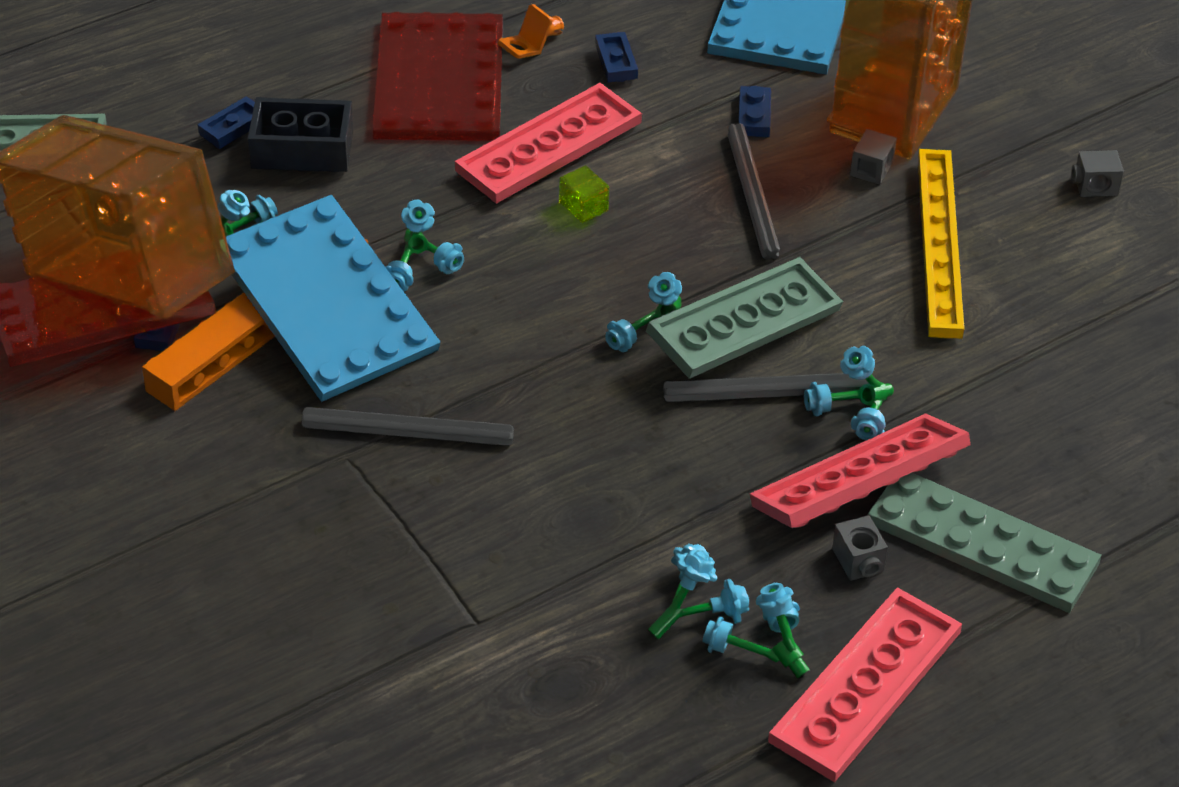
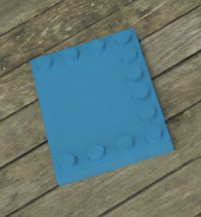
M724 0L708 42L707 53L827 75L850 0Z
M332 195L218 239L214 243V251L321 402L439 350L440 340Z

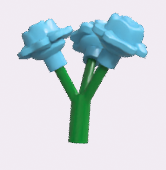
M688 543L683 548L675 547L671 562L678 567L681 581L672 604L648 628V631L659 640L680 617L712 610V613L724 611L726 615L732 617L734 623L741 622V614L749 611V597L744 586L734 585L731 579L724 581V589H722L720 596L710 598L709 603L680 608L688 591L694 590L697 582H716L717 576L715 574L716 569L714 568L715 562L713 558L709 557V553L703 546Z

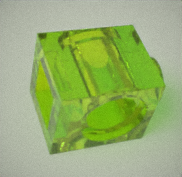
M585 165L560 177L559 202L580 222L584 223L609 211V185Z

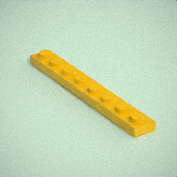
M919 149L918 172L928 337L963 339L964 317L951 150Z

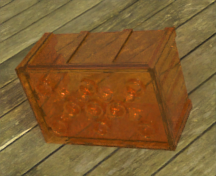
M846 0L843 25L841 27V45L838 72L835 80L833 111L827 118V122H830V132L858 142L866 129L897 138L895 154L911 160L958 90L972 0Z
M61 115L0 151V183L6 196L3 203L7 216L13 218L15 226L12 227L16 243H21L25 259L22 262L28 276L36 279L42 277L67 285L71 290H83L112 299L116 304L122 306L128 304L150 311V314H156L157 317L166 319L235 272L202 149Z

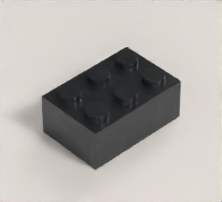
M256 97L248 136L251 169L348 172L354 131L352 101Z

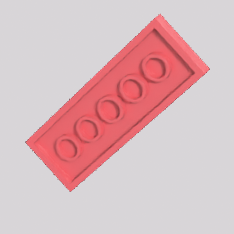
M598 83L456 160L455 171L497 204L639 125L642 120V113L603 84Z
M925 413L750 493L752 507L791 528L805 526L809 523V520L824 513L835 512L841 505L847 502L865 498L871 491L882 486L895 484L899 481V478L912 472L925 470L929 464L942 458L953 457L957 454V451L971 445L969 432Z
M897 587L769 732L768 742L835 782L961 632L962 623Z

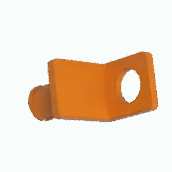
M532 4L528 7L519 35L501 38L498 41V45L517 59L540 55L546 38L562 34V31L559 29H564V23L559 16L550 17L539 7ZM511 44L519 45L525 50L516 49Z

